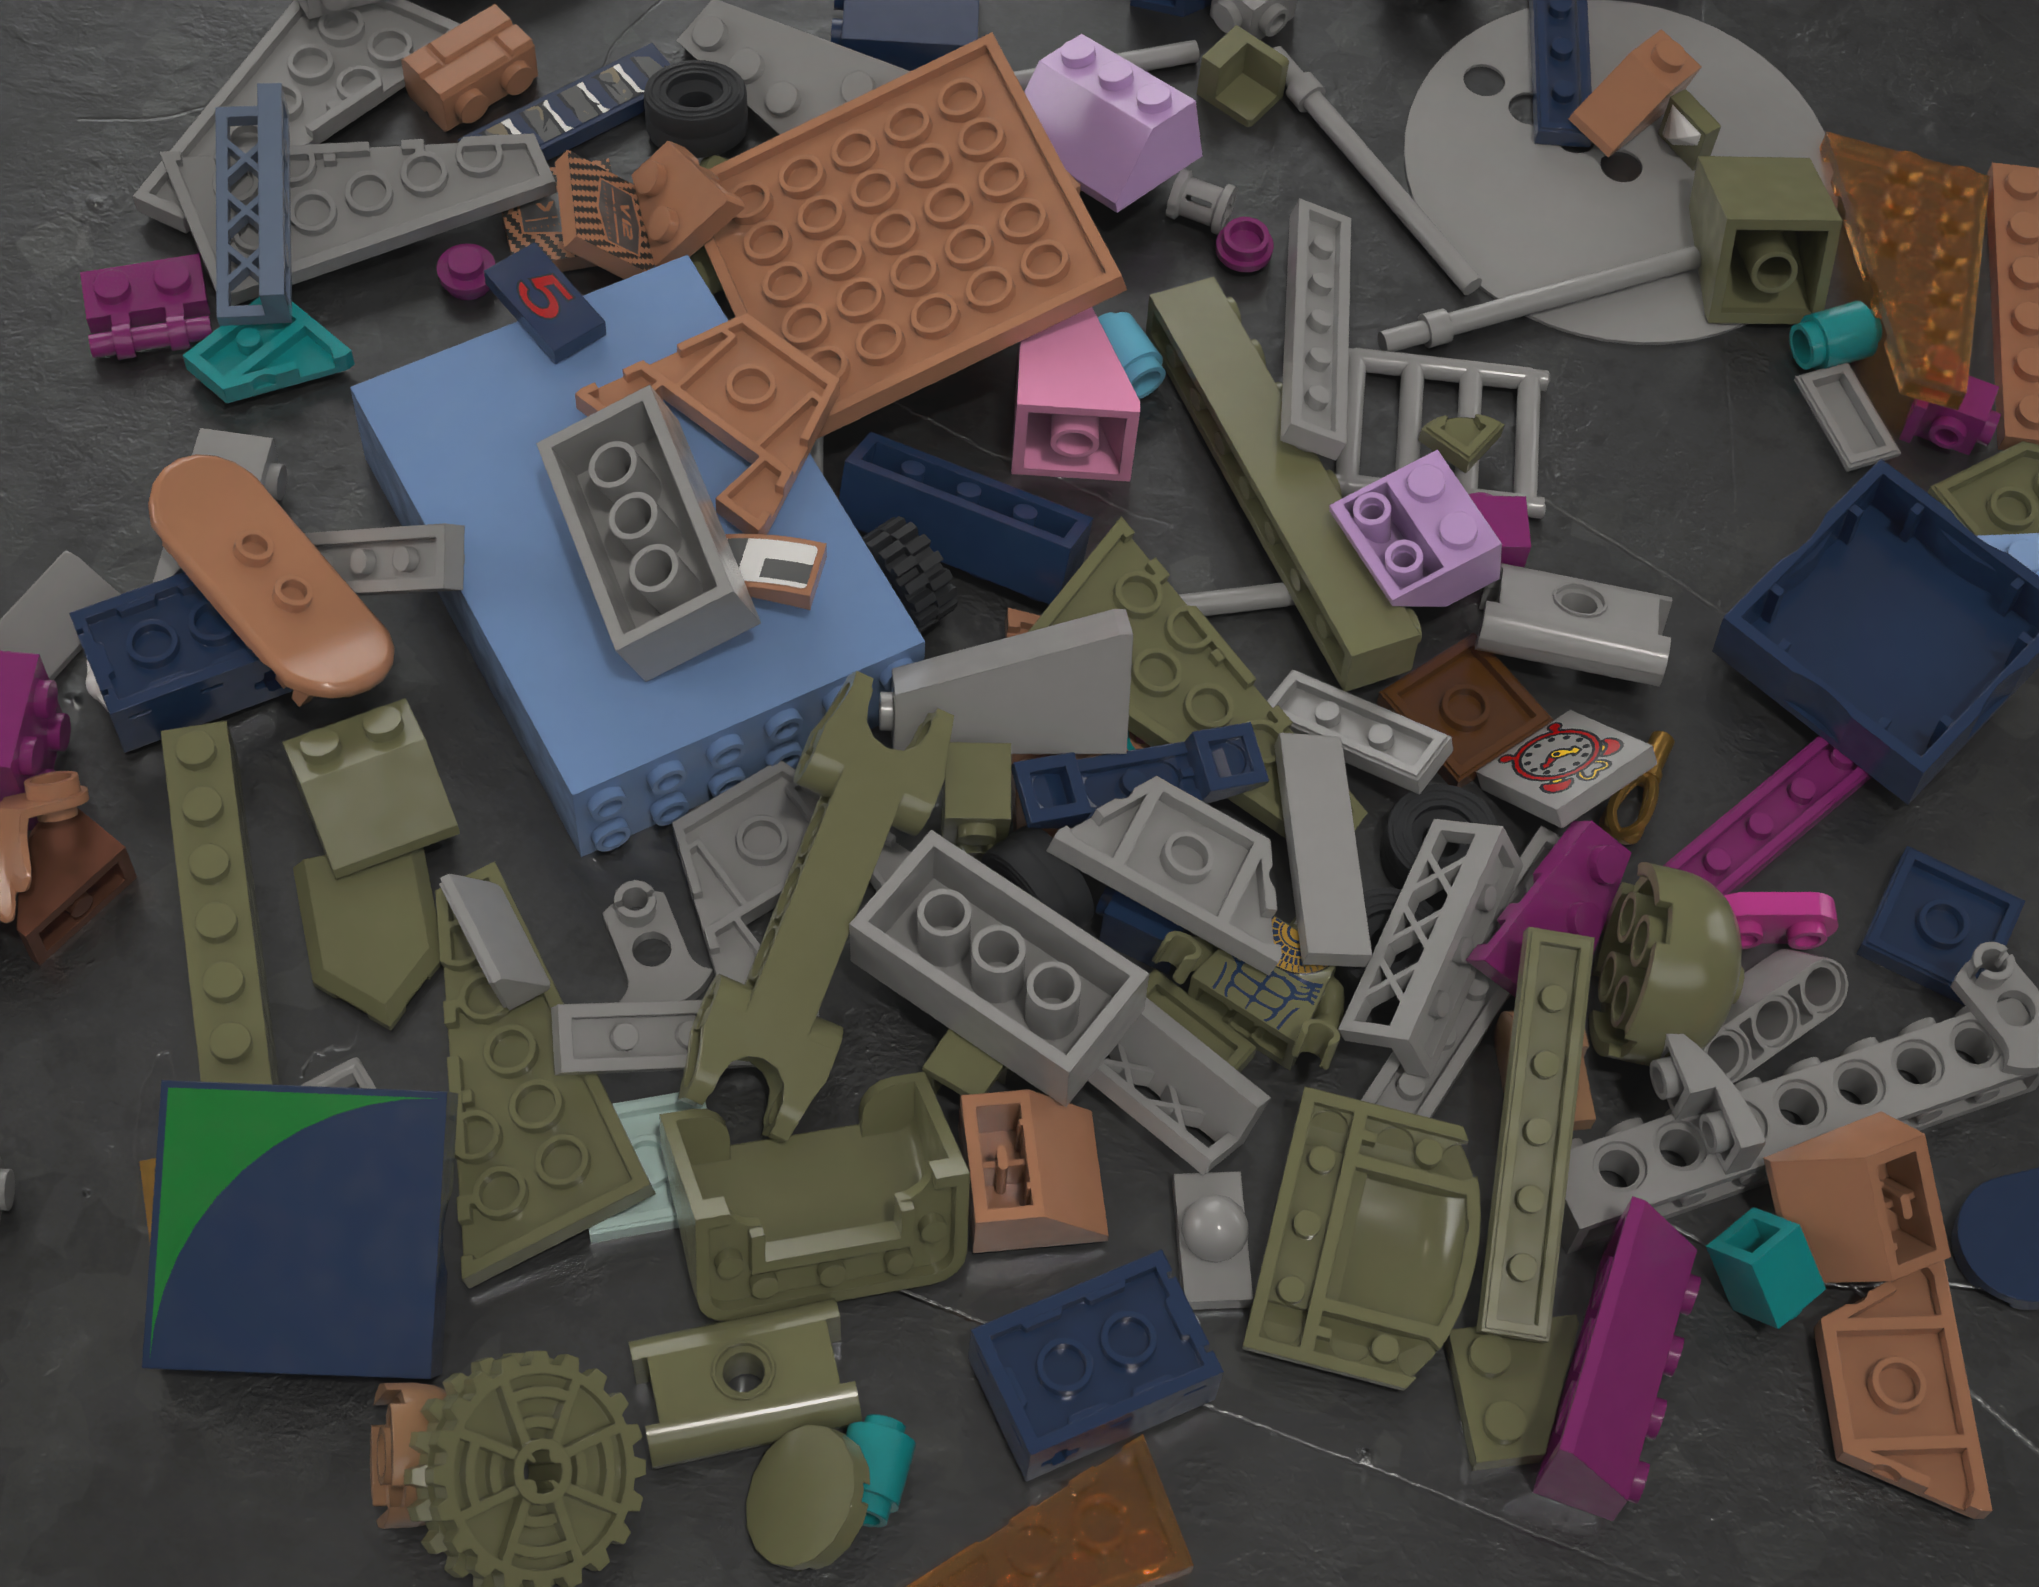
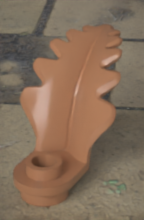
M75 771L49 772L28 778L24 781L25 793L4 797L0 802V921L4 923H10L14 920L17 893L28 891L32 881L27 834L29 818L37 816L40 822H56L70 819L78 815L77 806L86 803L90 799L88 788L80 785L78 773Z

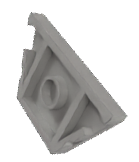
M1158 776L1135 787L1129 797L1124 799L1115 798L1097 808L1090 819L1070 829L1066 825L1059 829L1046 850L1048 853L1268 976L1280 961L1282 956L1281 945L1274 944L1272 917L1277 911L1275 887L1269 877L1270 869L1273 866L1270 839Z

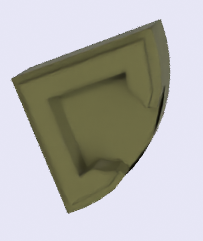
M1476 414L1475 418L1457 417L1449 419L1445 415L1427 423L1421 429L1418 441L1433 451L1438 449L1445 460L1464 473H1467L1501 437L1504 424L1480 414Z

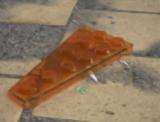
M1826 131L1819 150L1823 162L1831 163L1834 174L1830 183L1834 195L1842 197L1847 212L1843 220L1862 280L1871 284L1874 295L1870 304L1875 318H1882L1888 335L1884 347L1899 392L1904 396L1959 410L1967 394L1990 176L1977 173L1965 166H1951L1922 158L1914 152L1897 151Z

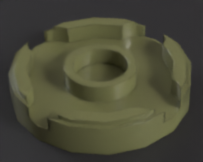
M807 1424L786 1432L766 1451L753 1474L746 1501L747 1529L756 1550L770 1563L795 1571L807 1568L818 1570L831 1565L850 1548L864 1523L868 1504L862 1502L864 1493L863 1483L870 1485L869 1466L858 1444L842 1432L829 1427Z

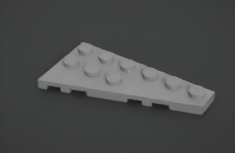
M294 0L170 151H181L182 157L214 155L213 149H216L215 107L257 106V83H282L289 110L290 145L320 144L405 87L401 60L457 27L460 23L407 0H382L308 19L299 2ZM258 125L230 126V141L246 154L258 143ZM161 161L133 195L136 210L184 233H188L191 230L163 161Z
M711 0L676 40L697 60L717 62L736 71L746 86L747 105L778 134L785 133L911 72L720 0Z
M535 134L463 137L459 143L425 145L424 139L401 140V146L370 147L369 142L290 145L292 285L557 193L555 179ZM213 149L214 155L182 157L181 151L159 152L216 291V149ZM230 156V167H232L237 161ZM247 171L231 186V194L247 206L258 195V178ZM231 208V219H232V218L235 217L238 213L235 212V211ZM248 223L231 239V246L247 259L259 248V231ZM231 261L232 273L238 267L233 261ZM250 275L231 292V306L259 297V283Z

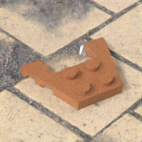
M744 313L677 344V352L650 365L641 360L622 369L623 377L600 388L594 382L575 393L576 408L588 417L628 395L651 385L662 400L668 402L752 464L715 498L716 513L745 534H768L840 395V379L751 315Z

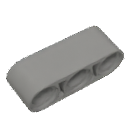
M1781 949L1772 953L1744 973V983L1739 999L1735 1004H1732L1729 1014L1717 1035L1702 1050L1716 1062L1732 1083L1737 1082L1834 1014L1842 1006L1848 991L1846 971L1840 963L1830 958L1790 949Z

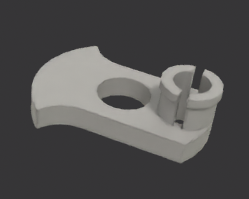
M633 880L622 884L615 892L614 903L602 913L604 924L628 982L626 994L619 1002L696 1000L711 982L713 969L702 967L691 958L665 893L654 891L652 886L644 881ZM633 907H643L640 910H629ZM658 939L668 944L671 953L664 963L650 967L642 965L633 956L634 950L639 943L645 940Z
M1998 942L1982 943L1975 949L1972 958L1960 969L1950 987L2002 1050L2004 1066L2001 1072L2015 1075L2039 1073V990L2015 962L2014 955L2008 954V948ZM1980 968L1986 969L1980 973L1978 979L1975 977ZM2005 997L2021 1001L2030 1012V1023L2023 1026L2007 1023L1997 1011V1001Z

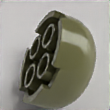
M1641 862L1638 864L1637 876H1640L1636 884L1622 882L1607 914L1600 936L1592 975L1599 977L1598 998L1601 1002V1012L1593 1010L1589 1014V1031L1592 1045L1600 1056L1650 1066L1652 1060L1660 1059L1665 1046L1666 1034H1684L1701 1049L1705 1048L1712 1041L1724 1024L1732 1004H1735L1740 997L1744 983V969L1741 966L1742 943L1740 928L1736 915L1724 895L1713 884L1693 873L1649 862ZM1670 1051L1665 1055V1057L1671 1056Z

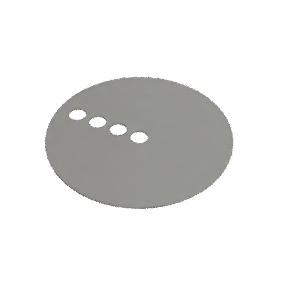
M1587 0L1592 92L1631 51L1662 29L1702 66L1686 90L1721 125L1711 156L1810 158L1837 209L1838 177L1833 153L1826 134L1815 113L1800 92L1763 56L1727 33L1683 14L1633 2ZM1529 8L1498 18L1460 40L1430 70L1417 91L1409 112L1404 135V165L1411 197L1482 279L1479 288L1495 300L1694 246L1689 203L1695 170L1693 171L1658 135L1664 115L1616 151L1633 156L1641 166L1640 176L1630 182H1618L1604 174L1600 162L1606 155L1596 145L1587 152L1572 153L1564 150L1559 145L1534 144V124L1522 123L1511 115L1509 104L1514 98L1521 95L1533 96ZM1487 67L1501 75L1504 87L1499 93L1492 96L1477 95L1466 87L1464 75L1472 68ZM1698 268L1525 316L1548 327L1576 336L1632 345H1666L1692 342L1718 336L1747 325L1707 322Z

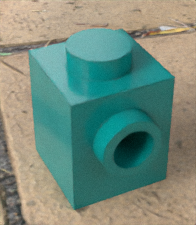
M1753 1207L1706 1245L1732 1309L1774 1328L1780 1329L1788 1321L1797 1317L1803 1308L1826 1290L1800 1224Z

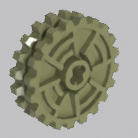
M527 1351L525 1353L503 1354V1357L495 1360L492 1357H487L471 1362L472 1374L469 1377L463 1373H453L443 1381L447 1394L443 1400L437 1398L428 1399L422 1407L421 1413L429 1421L426 1431L411 1432L409 1447L420 1453V1459L417 1466L404 1470V1485L416 1488L417 1500L407 1507L411 1522L424 1521L429 1530L421 1543L429 1554L444 1552L448 1556L444 1570L454 1578H463L471 1573L473 1575V1587H552L555 1584H558L560 1587H574L582 1583V1568L585 1567L590 1571H601L610 1562L606 1551L610 1543L615 1545L625 1544L631 1533L624 1523L627 1512L640 1511L643 1496L634 1491L635 1478L646 1475V1460L634 1456L633 1445L642 1438L639 1425H626L622 1416L629 1403L622 1392L607 1394L603 1390L607 1376L599 1369H587L580 1373L579 1358L569 1354H560L555 1359H551L547 1351ZM528 1465L529 1476L525 1480L524 1466Z

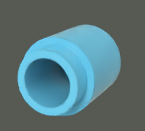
M1109 312L1099 316L1098 319L1138 398L1142 399L1148 396L1160 386L1165 378L1166 371L1162 367V355L1130 313Z

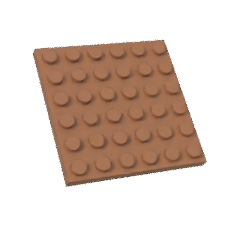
M993 32L709 169L720 179L718 184L727 192L740 197L745 206L739 214L704 244L735 317L748 313L840 379V395L817 439L1127 290L1122 274Z

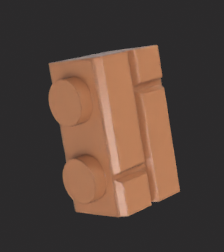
M493 4L401 60L405 87L409 97L424 112L427 111L430 118L445 133L462 122L473 123L484 115L488 106L506 95H519L531 85L533 79L538 76L535 45L532 39L517 24L513 25L511 19L496 4Z

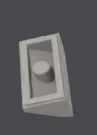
M66 550L0 619V651L40 654L49 679L54 680L82 649L69 613L118 596L120 593L79 557Z
M447 874L441 877L442 882L439 885L504 1008L507 1007L510 1011L546 992L550 988V981L503 889L489 881L454 874Z

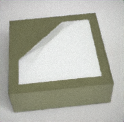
M1684 89L1670 97L1658 135L1694 171L1698 156H1711L1721 125L1689 91Z

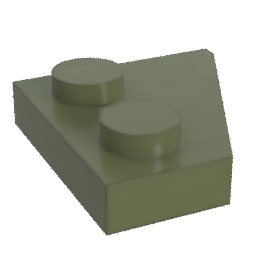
M1577 1314L1552 1317L1550 1340L1544 1344L1492 1334L1476 1333L1477 1326L1451 1330L1444 1343L1472 1471L1540 1463L1546 1452L1579 1326Z

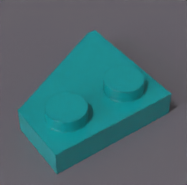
M260 296L249 305H262ZM292 302V323L220 326L183 354L186 369L226 403L346 371L355 365L352 350L294 302Z

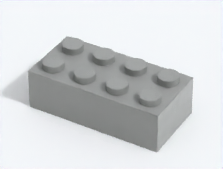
M651 385L536 443L615 651L645 682L761 624L679 420Z
M932 830L849 924L851 962L1064 1107L1068 1106L1145 1009L1149 980L1148 972Z

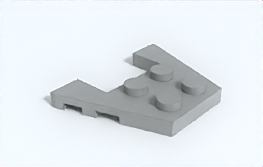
M782 760L774 766L770 764L672 822L673 836L715 976L722 974L742 984L746 982L760 947L759 942L746 925L776 907L820 797V794L794 783L796 770ZM891 832L888 833L870 879V883L877 891L911 853L896 843V836Z

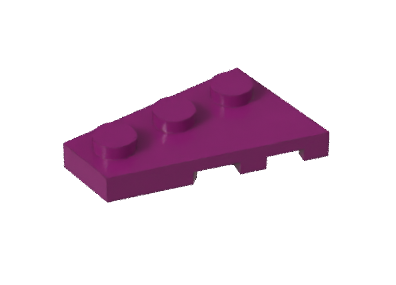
M1573 821L1533 872V886L1519 903H1509L1497 919L1501 925L1499 930L1488 944H1478L1466 961L1516 998L1523 932L1528 927L1594 937V954L1606 922L1607 914L1632 852L1593 821Z

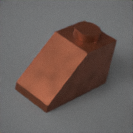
M78 807V815L70 819L37 823L28 838L32 881L28 891L18 892L17 931L30 958L39 966L137 878L126 847Z

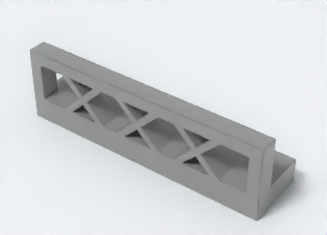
M1441 819L1433 820L1338 1028L1345 1041L1392 1048L1407 1074L1431 1078L1478 971L1466 959L1478 944H1488L1492 939L1499 923L1497 919L1504 911L1523 868V863L1503 826ZM1447 842L1470 844L1466 856L1443 869L1439 867L1438 861ZM1444 889L1448 896L1442 909L1417 922L1414 914L1419 903ZM1421 942L1424 950L1419 961L1393 975L1390 967L1395 956ZM1395 995L1397 996L1400 1003L1390 1026L1366 1022L1372 1008Z
M1147 997L1144 1011L1109 1053L1110 1059H1105L1088 1079L1092 1085L1203 1176L1244 1144L1271 1099L1269 1095ZM1134 1084L1149 1087L1160 1096L1161 1101L1146 1098L1135 1089ZM1185 1126L1199 1128L1213 1139L1215 1143L1209 1148L1189 1133Z

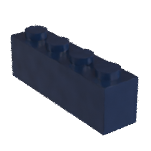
M870 432L845 460L839 502L855 528L864 534H868L892 517H903L907 524L912 522L917 526L919 536L925 534L931 540L929 547L933 552L939 551L944 559L941 562L966 571L975 578L994 582L1024 594L1031 600L1044 602L1049 605L1083 564L1093 518L873 432Z

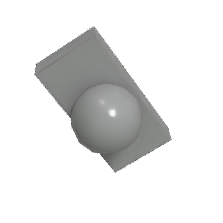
M1241 1171L1210 1172L1204 1176L1201 1173L1174 1174L1172 1194L1180 1285L1192 1310L1251 1308L1253 1291L1248 1251L1249 1224L1244 1210Z

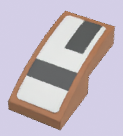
M725 534L751 599L754 597L811 610L827 558V543L779 535Z

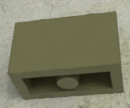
M950 742L945 780L942 785L941 836L981 862L987 850L1000 841L1005 840L1009 834L1011 823V743Z

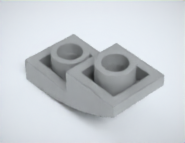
M1666 1034L1665 1046L1660 1059L1652 1060L1650 1063V1077L1656 1094L1662 1100L1667 1099L1675 1121L1701 1115L1699 1127L1702 1140L1711 1154L1717 1153L1725 1175L1750 1169L1767 1141L1746 1101L1723 1070L1695 1042L1684 1034ZM1670 1051L1671 1056L1665 1057V1055Z

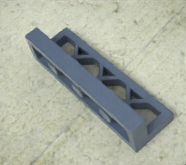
M257 83V106L215 107L216 305L219 326L292 323L289 110L282 83ZM258 125V143L246 154L230 141V126ZM230 156L237 161L232 167H230ZM249 171L258 178V195L246 206L231 194V186ZM231 208H232L235 212L238 213V214H237L235 217H233L232 219H231ZM250 223L259 231V248L246 259L231 246V239ZM231 261L238 265V267L232 273ZM250 275L259 283V296L262 305L231 306V292Z

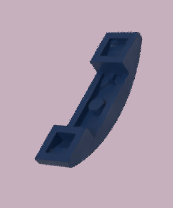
M1251 722L1194 731L1183 742L1127 751V754H1107L1076 759L1075 753L1070 752L1017 761L1011 765L1012 775L1027 827L1040 829H1061L1066 825L1069 828H1074L1090 819L1097 808L1115 798L1124 799L1129 797L1135 787L1155 776L1160 777L1206 804L1265 786L1269 782Z

